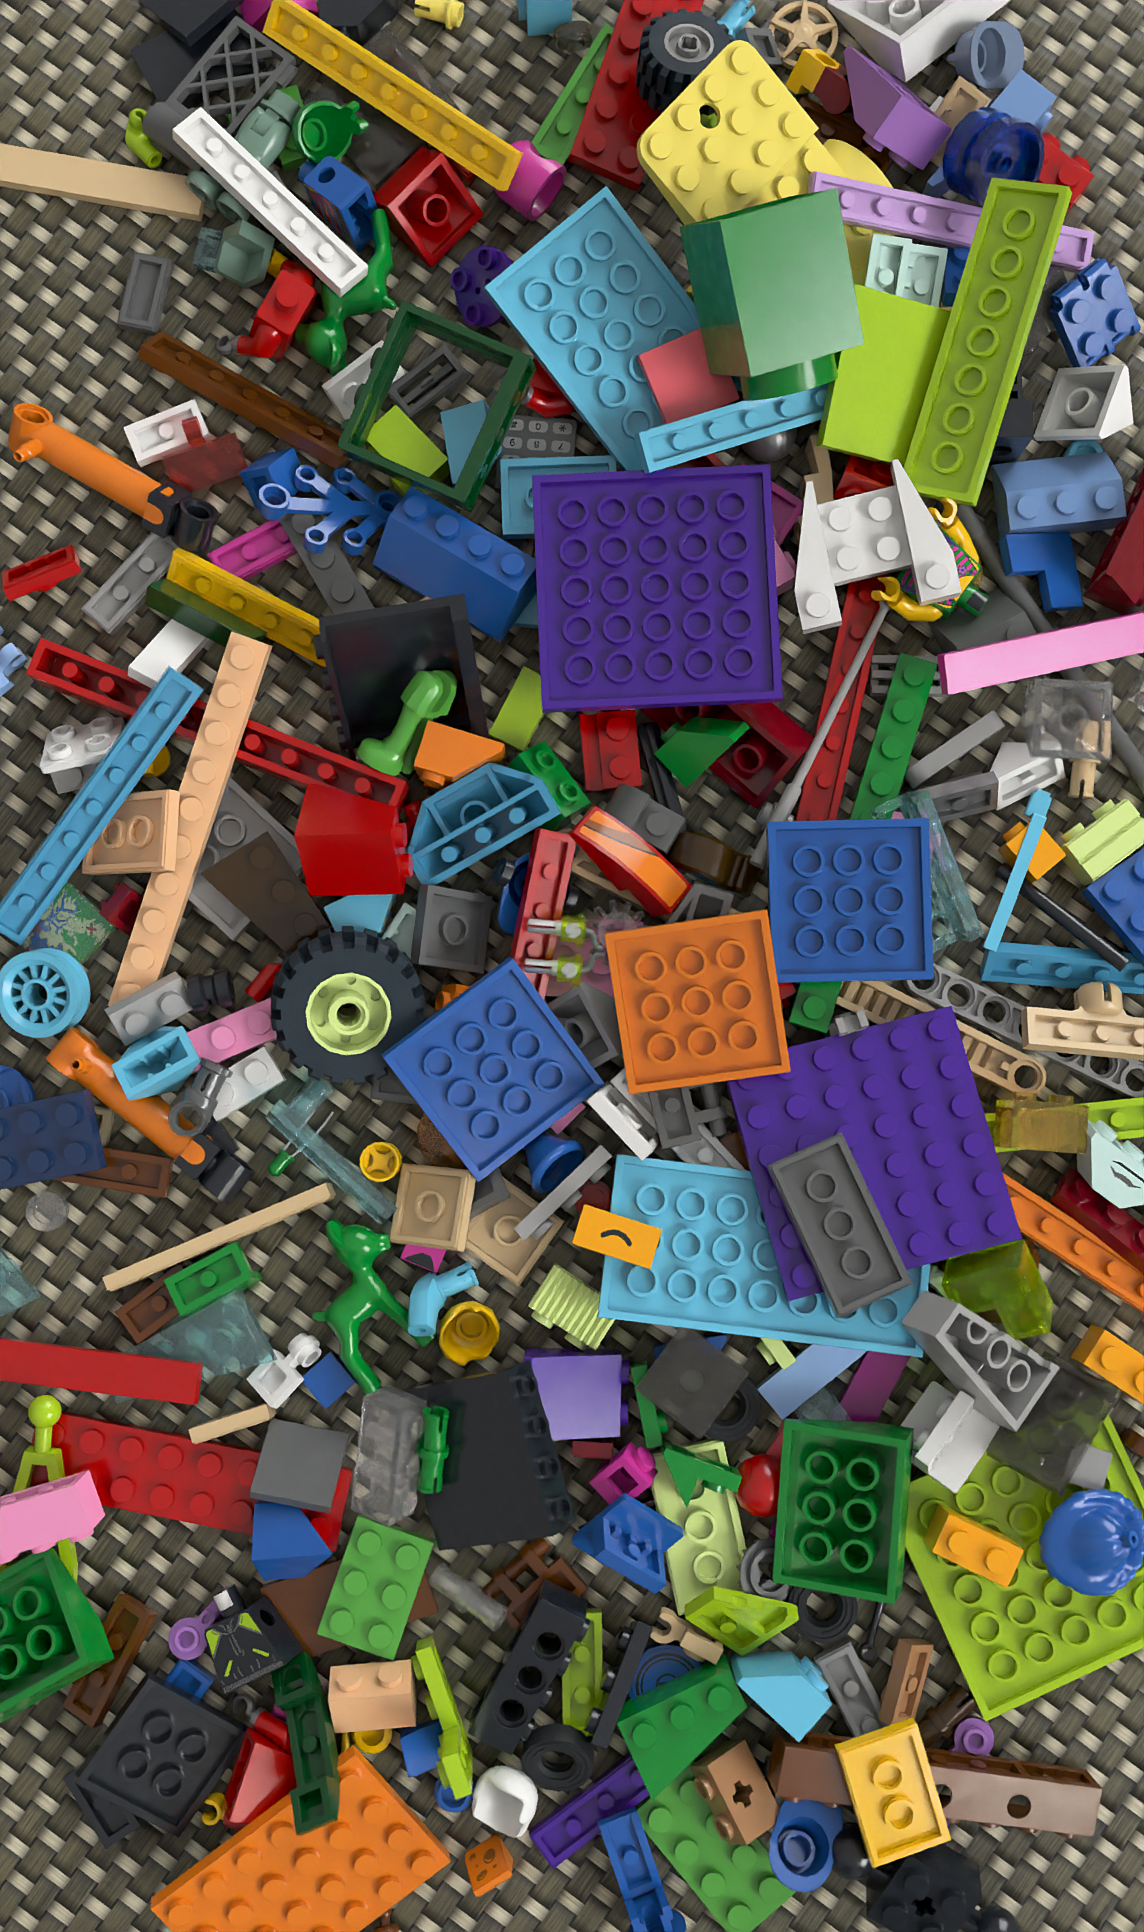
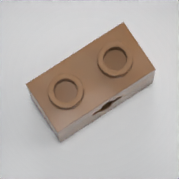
M745 1739L727 1740L689 1766L695 1777V1789L699 1796L708 1803L715 1817L713 1819L715 1829L728 1844L748 1845L775 1825L780 1808Z

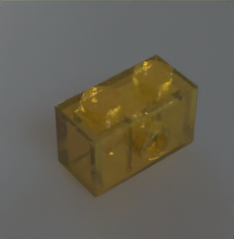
M1012 1092V1099H996L994 1147L1086 1154L1089 1106L1073 1104L1074 1096L1049 1095V1102L1036 1101L1037 1093Z

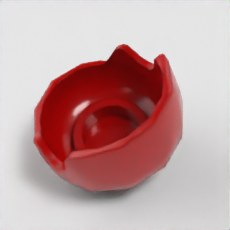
M766 1454L754 1455L744 1460L738 1467L742 1479L737 1493L734 1492V1496L738 1505L750 1515L767 1518L777 1514L781 1461L777 1457Z

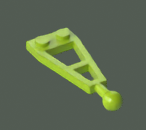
M51 1395L38 1396L29 1405L28 1417L31 1423L35 1425L34 1446H28L23 1453L13 1493L30 1487L35 1465L47 1466L49 1482L65 1477L61 1449L51 1448L52 1426L57 1423L62 1412L59 1401ZM69 1538L57 1541L59 1557L77 1583L78 1561L75 1542L71 1543ZM11 1560L0 1564V1572L21 1560Z

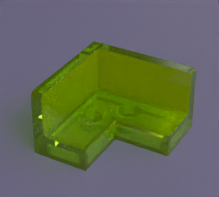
M1024 1239L947 1259L942 1286L949 1300L961 1304L973 1313L996 1309L1007 1334L1015 1340L1050 1333L1053 1301Z

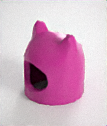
M527 140L516 141L509 145L522 152L523 155L508 191H499L495 187L493 189L502 201L529 222H534L555 201L563 186L567 171L565 166L558 161L542 158L532 142Z

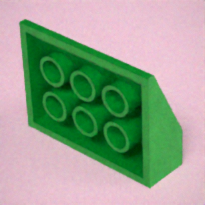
M784 1420L772 1582L892 1605L895 1604L902 1590L914 1428L877 1422Z
M53 1547L41 1553L31 1554L0 1572V1723L115 1659L100 1618Z

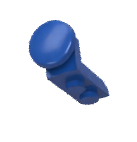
M636 1806L597 1821L632 1924L628 1932H686V1922L683 1915L671 1909Z

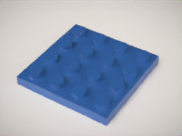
M929 818L780 821L766 823L768 915L778 983L934 979Z
M512 957L507 958L381 1054L478 1182L605 1084Z

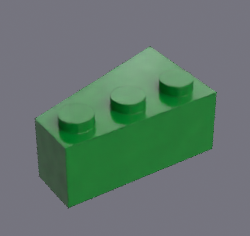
M725 1654L720 1656L717 1664L709 1661L625 1702L617 1725L652 1801L747 1708L742 1691L736 1683Z

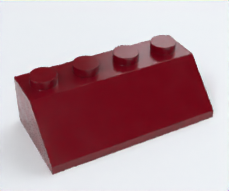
M1144 467L1125 505L1127 517L1114 528L1082 595L1121 615H1125L1134 606L1140 607L1144 602Z
M772 702L640 709L665 732L676 722L681 726L685 725L694 716L745 722L750 728L708 768L756 809L759 808L798 763L814 739Z

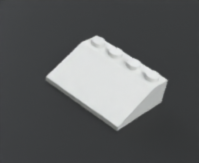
M828 0L827 7L880 67L902 81L907 82L956 44L964 32L974 29L979 22L985 21L1010 0Z

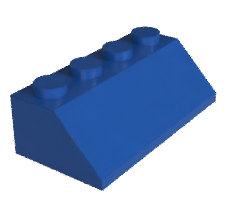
M413 486L409 488L389 515L372 563L375 569L423 598L427 596L434 599L464 594L470 626L498 643L503 640L537 593L535 558Z

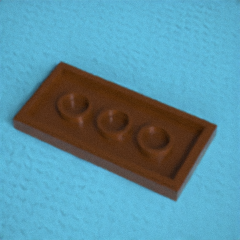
M343 1557L320 1564L306 1577L279 1579L260 1587L261 1595L269 1597L301 1643L303 1650L299 1654L307 1652L310 1657H314L347 1645L317 1634ZM426 1569L424 1570L407 1623L438 1613L439 1608Z

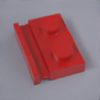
M635 710L600 712L591 715L579 714L586 793L593 791H615L619 784H626L640 789L642 781Z

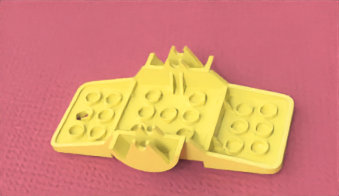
M742 40L733 41L728 44L642 133L636 148L637 158L641 166L684 225L781 198L807 193L809 174L814 171L893 188L878 166L857 148L836 139H828L822 145L814 135L819 129L757 50L751 44ZM708 105L715 109L718 121L714 128L709 129L701 125L699 112L701 106ZM843 224L853 283L864 286L873 233L889 236L895 235ZM690 285L685 292L693 295L692 286ZM940 295L938 308L951 311L952 307L942 306V300Z

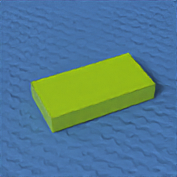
M523 666L488 733L489 737L519 752L525 751L544 714L542 713L541 677L539 673Z

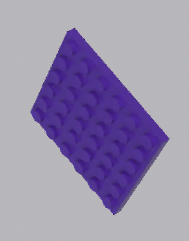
M770 464L660 469L644 474V470L532 475L542 713L782 701Z
M952 1006L870 1026L844 1036L835 1035L788 1047L791 1072L725 1081L787 1302L824 1291L766 1166L841 1132L906 1270L1022 1239Z

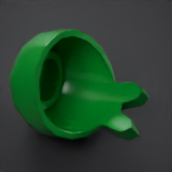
M315 101L306 104L298 111L292 125V139L298 153L308 161L320 163L327 156H332L339 160L350 146L353 134L360 135L369 128L366 120L355 115L360 109L359 103L351 101L340 106L334 102Z

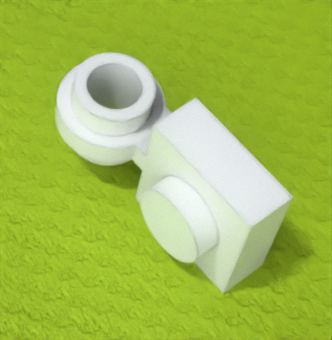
M306 1333L297 1335L288 1345L290 1353L287 1357L281 1352L273 1350L251 1373L247 1381L270 1407L278 1409L304 1380L295 1369L297 1365L301 1364L303 1367H308L320 1357L319 1341L313 1335L308 1336Z

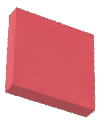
M700 328L637 357L664 425L727 406L740 399L731 376L710 374Z

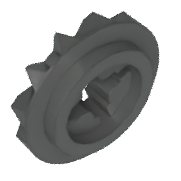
M769 1537L767 1539H754V1544L750 1548L742 1550L744 1557L741 1564L736 1566L740 1572V1580L737 1584L745 1593L782 1601L789 1594L792 1586L775 1583L771 1579L761 1577L762 1571L758 1565L759 1562L769 1564L768 1570L773 1577L775 1539Z

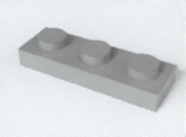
M600 1145L532 1210L514 1230L524 1240L530 1235L537 1240L554 1224L549 1217L559 1207L566 1212L583 1196L578 1189L588 1179L595 1184L612 1168L607 1163L612 1157L611 1154Z

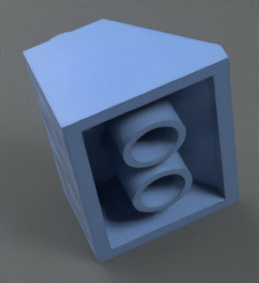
M1107 452L995 464L991 466L999 538L1006 534L1070 532V534L1110 530L1114 529L1127 517L1122 477Z

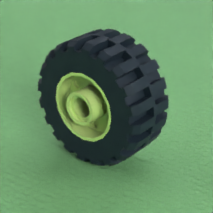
M341 926L342 931L331 933L330 928L318 931V937L312 940L306 937L298 943V949L294 953L289 952L283 959L280 971L276 972L273 981L270 1006L272 1030L276 1031V1041L281 1051L289 1053V1061L297 1069L302 1066L308 1069V1076L318 1081L322 1075L330 1077V1084L342 1086L343 1079H354V1086L366 1084L365 1077L374 1074L376 1079L379 1080L388 1075L387 1068L389 1065L381 1054L425 1022V999L418 973L415 971L406 952H401L398 949L397 943L388 937L385 939L378 937L377 931L365 928L364 932L354 931L353 926ZM345 1003L355 1004L351 1008L341 1007Z

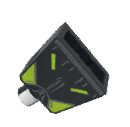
M235 1584L226 1587L213 1596L222 1617L205 1629L204 1636L224 1695L286 1665L303 1650L301 1643L269 1597L263 1595L245 1604Z

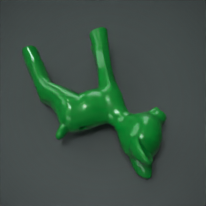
M376 209L371 214L375 251L373 257L367 262L368 274L341 298L319 278L324 317L311 324H299L295 333V339L305 345L309 355L316 363L330 369L332 377L347 367L346 351L348 343L344 330L345 319L350 316L375 313L383 308L390 310L397 308L396 303L388 297L386 287L387 277L393 270L390 224L384 209Z
M333 1218L327 1222L325 1234L332 1244L337 1258L352 1273V1284L327 1307L326 1311L313 1313L312 1319L326 1322L334 1332L340 1343V1359L369 1398L379 1389L382 1381L375 1375L359 1350L360 1324L362 1321L370 1318L376 1311L380 1310L401 1326L422 1348L437 1334L420 1337L413 1336L408 1332V1309L391 1294L386 1284L376 1275L372 1268L375 1258L391 1248L388 1234H377L368 1227L359 1224L343 1226L338 1220Z

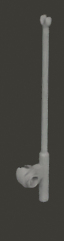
M879 601L880 608L792 783L787 785L779 803L774 802L771 804L766 801L755 822L761 825L760 829L764 833L749 862L758 868L763 869L767 862L766 823L793 821L794 816L791 815V812L802 792L801 785L887 612L892 609L885 601Z

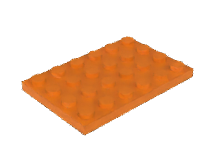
M352 1745L338 1756L337 1770L340 1775V1802L337 1821L302 1836L296 1835L289 1793L151 1898V1910L172 1932H360L444 1868L451 1860L446 1847L361 1752Z

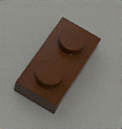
M178 1263L115 1311L137 1344L143 1343L180 1315L164 1280L185 1269L186 1266L183 1263Z

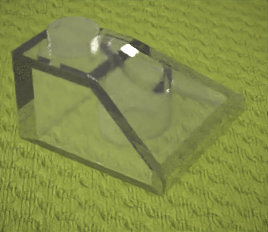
M1034 678L1023 688L1022 730L1031 758L1112 760L1113 682Z

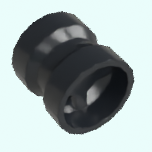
M228 968L217 969L212 975L207 976L201 973L187 976V990L194 1013L207 1012L211 1005H219L222 1008L235 1006L234 984Z

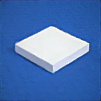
M609 1081L587 1100L591 1107L641 1161L650 1155L660 1142L659 1135Z

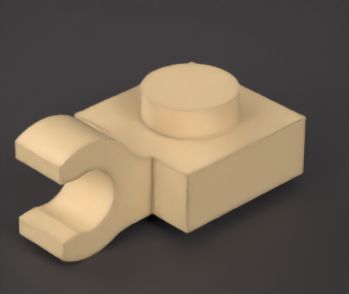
M661 1607L659 1611L660 1618L668 1621L670 1627L666 1630H660L652 1626L651 1638L661 1644L678 1640L680 1646L683 1647V1651L692 1659L699 1662H704L706 1659L717 1664L723 1652V1643L687 1619L680 1618L673 1610Z

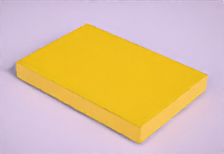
M913 1717L835 1745L872 1868L951 1840L920 1732Z

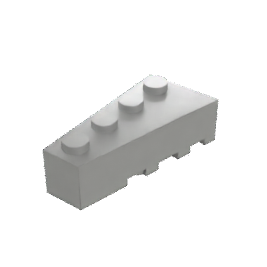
M927 1291L922 1292L901 1322L959 1392L962 1390L975 1399L974 1409L992 1422L1014 1432H1017L1060 1368L1040 1357V1354L1032 1349L1021 1345L1007 1333L991 1326V1323L961 1304Z

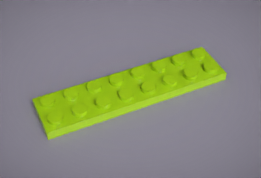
M1000 178L991 179L904 465L905 472L921 497L937 500L949 498L957 504L976 507L1072 196L1069 186Z

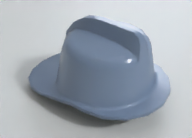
M982 21L974 29L966 31L960 36L955 52L947 56V61L954 62L958 77H963L969 83L972 82L974 85L982 88L1004 89L1016 74L1023 69L1025 57L1024 44L1019 31L1013 24L1000 21Z

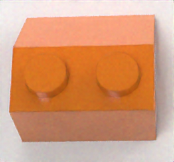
M428 720L413 766L419 779L424 781L423 786L429 790L439 792L489 762L505 766L507 761L505 744Z

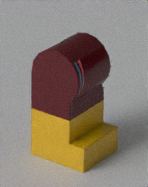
M820 48L803 49L785 86L795 94L813 93L821 99L823 108L831 114L853 112L846 68Z

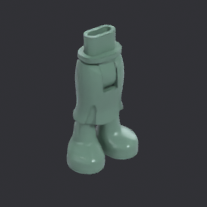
M278 89L274 91L268 101L262 99L259 104L260 107H256L245 118L234 137L267 170L285 147L290 132H292L293 119L301 109V106L294 99ZM196 169L188 174L184 180L185 184L207 206L213 210L218 208L222 215L233 223L240 220L246 222L249 220L251 213L210 174Z

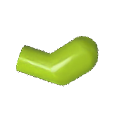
M140 108L133 109L129 113V120L126 126V145L149 168H156L162 161V154L151 144V140L143 134L142 124L147 112Z

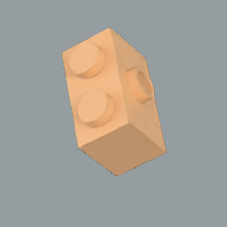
M412 1659L331 1666L328 1704L334 1733L416 1726L417 1690Z

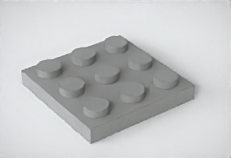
M229 777L188 899L230 939L236 941L253 922L200 873L266 831L269 832L295 874L298 876L303 869L294 836Z

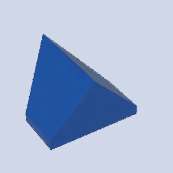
M263 1500L255 1502L251 1561L264 1581L306 1577L333 1554L299 1507Z

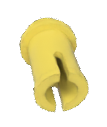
M415 0V4L420 5L419 8H414L415 17L444 23L447 29H452L453 26L460 27L464 15V3L458 2V0Z

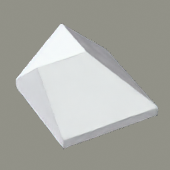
M1120 364L1059 368L1034 433V438L1037 441L1103 439L1133 424L1127 366Z

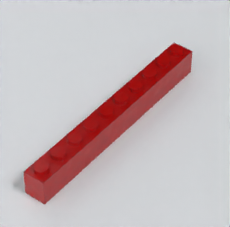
M43 638L40 639L26 671V674L41 686L128 720L131 719L151 691L150 687L129 677L128 672ZM197 699L171 737L194 746L208 703ZM249 719L234 760L236 763L305 790L307 784H318L396 806L398 818L410 792V788L404 780L382 773Z

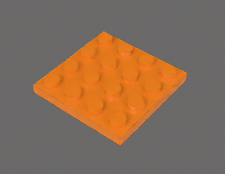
M767 909L605 933L629 1094L791 1072Z

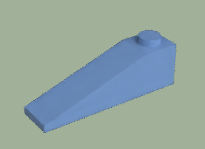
M1021 69L957 148L952 151L927 181L922 195L939 198L1020 148L1034 130L1041 135L1054 117L1050 110L1057 96Z

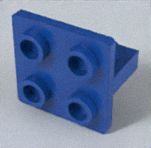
M622 1494L572 1536V1544L594 1557L604 1566L612 1568L629 1578L633 1583L639 1584L656 1594L666 1586L663 1553L683 1537V1528L628 1494Z

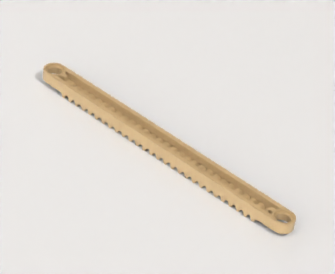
M562 829L558 832L569 835L572 829ZM579 846V853L573 858L571 874L593 884L599 889L605 890L613 896L619 897L627 903L633 904L641 910L647 911L628 889L619 891ZM679 904L675 907L671 914L657 917L667 922L676 910V908L679 906ZM730 907L728 915L741 913ZM880 981L842 982L835 1007H839L845 1012H853L854 1015L856 1012L864 1010L868 1022L873 1026L936 1010ZM792 983L793 986L798 987L799 983ZM956 1020L973 1076L979 1077L1020 1097L1033 1096L1042 1090L1046 1082V1071L1039 1061ZM1022 1065L1028 1066L1034 1073V1082L1028 1088H1021L1014 1079L1015 1071Z

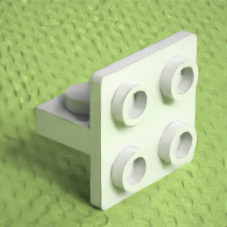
M107 716L99 717L92 720L89 724L76 727L62 725L47 734L40 768L43 774H51L58 794L82 788L124 729L125 723L122 717L113 719Z
M932 1381L901 1426L914 1428L911 1463L952 1493H957L998 1434L1000 1428L997 1424L974 1409L975 1399L962 1390L955 1396L937 1382Z

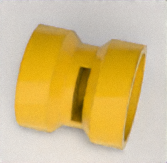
M375 1142L368 1145L362 1151L360 1157V1168L363 1174L375 1182H383L395 1177L400 1172L403 1163L400 1150L389 1142Z

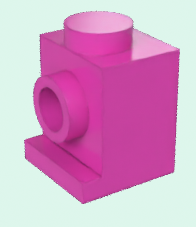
M630 1441L614 1454L612 1458L600 1464L589 1483L609 1505L622 1494H628L636 1498L651 1485L658 1472L655 1468L654 1456L647 1448H637Z

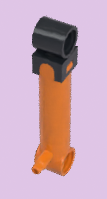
M21 403L14 407L7 445L13 451V457L17 462L27 461L31 458H40L143 517L141 526L163 539L172 534V541L179 548L193 553H202L208 550L218 518V511L212 504L202 499L191 498L192 492L171 480L160 484L54 423L51 413L39 405Z
M71 1026L46 1056V1060L54 1068L68 1078L77 1081L85 1089H90V1092L173 1158L176 1166L192 1179L199 1180L206 1190L224 1203L231 1204L254 1175V1170L235 1154L230 1156L227 1149L217 1141H213L204 1131L196 1136L189 1137L176 1134L171 1129L168 1118L173 1107L158 1095L128 1100L111 1067L116 1062L105 1054L96 1042L75 1027ZM179 1113L178 1123L183 1129L192 1130L196 1128L192 1122Z

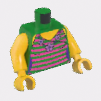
M949 498L940 500L944 505L941 515L936 508L929 507L928 510L935 521H941L939 529L954 553L961 587L959 597L919 607L911 568L902 570L897 578L879 577L878 580L884 583L886 591L883 593L877 590L871 593V597L874 600L887 601L889 607L908 621L934 622L937 619L947 620L957 605L977 617L990 598L972 586L981 570L978 564L979 556L969 533L958 516H956L957 505L955 501Z

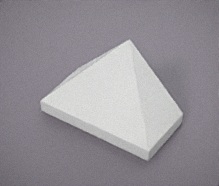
M1002 742L990 772L994 771L999 781L996 810L998 811L1030 795L1033 791L1036 792L1038 789H1042L1065 778L1061 749L1057 744Z

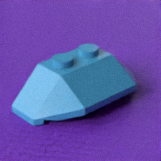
M489 762L422 801L407 854L412 855L413 870L421 884L435 886L562 812L542 778Z

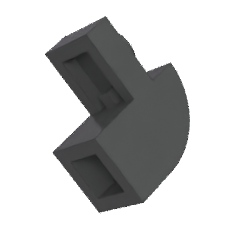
M626 784L618 785L604 809L606 813L619 820L653 848L667 855L686 823V818L655 802L649 794Z

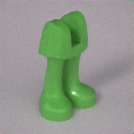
M449 670L418 671L400 697L404 704L397 724L390 736L383 740L374 738L364 739L357 749L359 757L370 767L391 776H398L400 771L404 774H410L414 769L413 765L428 720L433 721L434 718H438L441 715L446 716L450 710L457 689L455 675Z

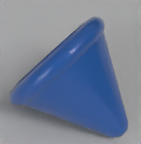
M544 1132L524 1147L532 1189L541 1194L552 1192L585 1158L584 1146L579 1141L563 1139Z

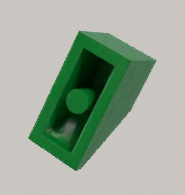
M694 716L683 726L678 722L673 724L660 737L665 744L655 755L687 788L750 727L743 721Z

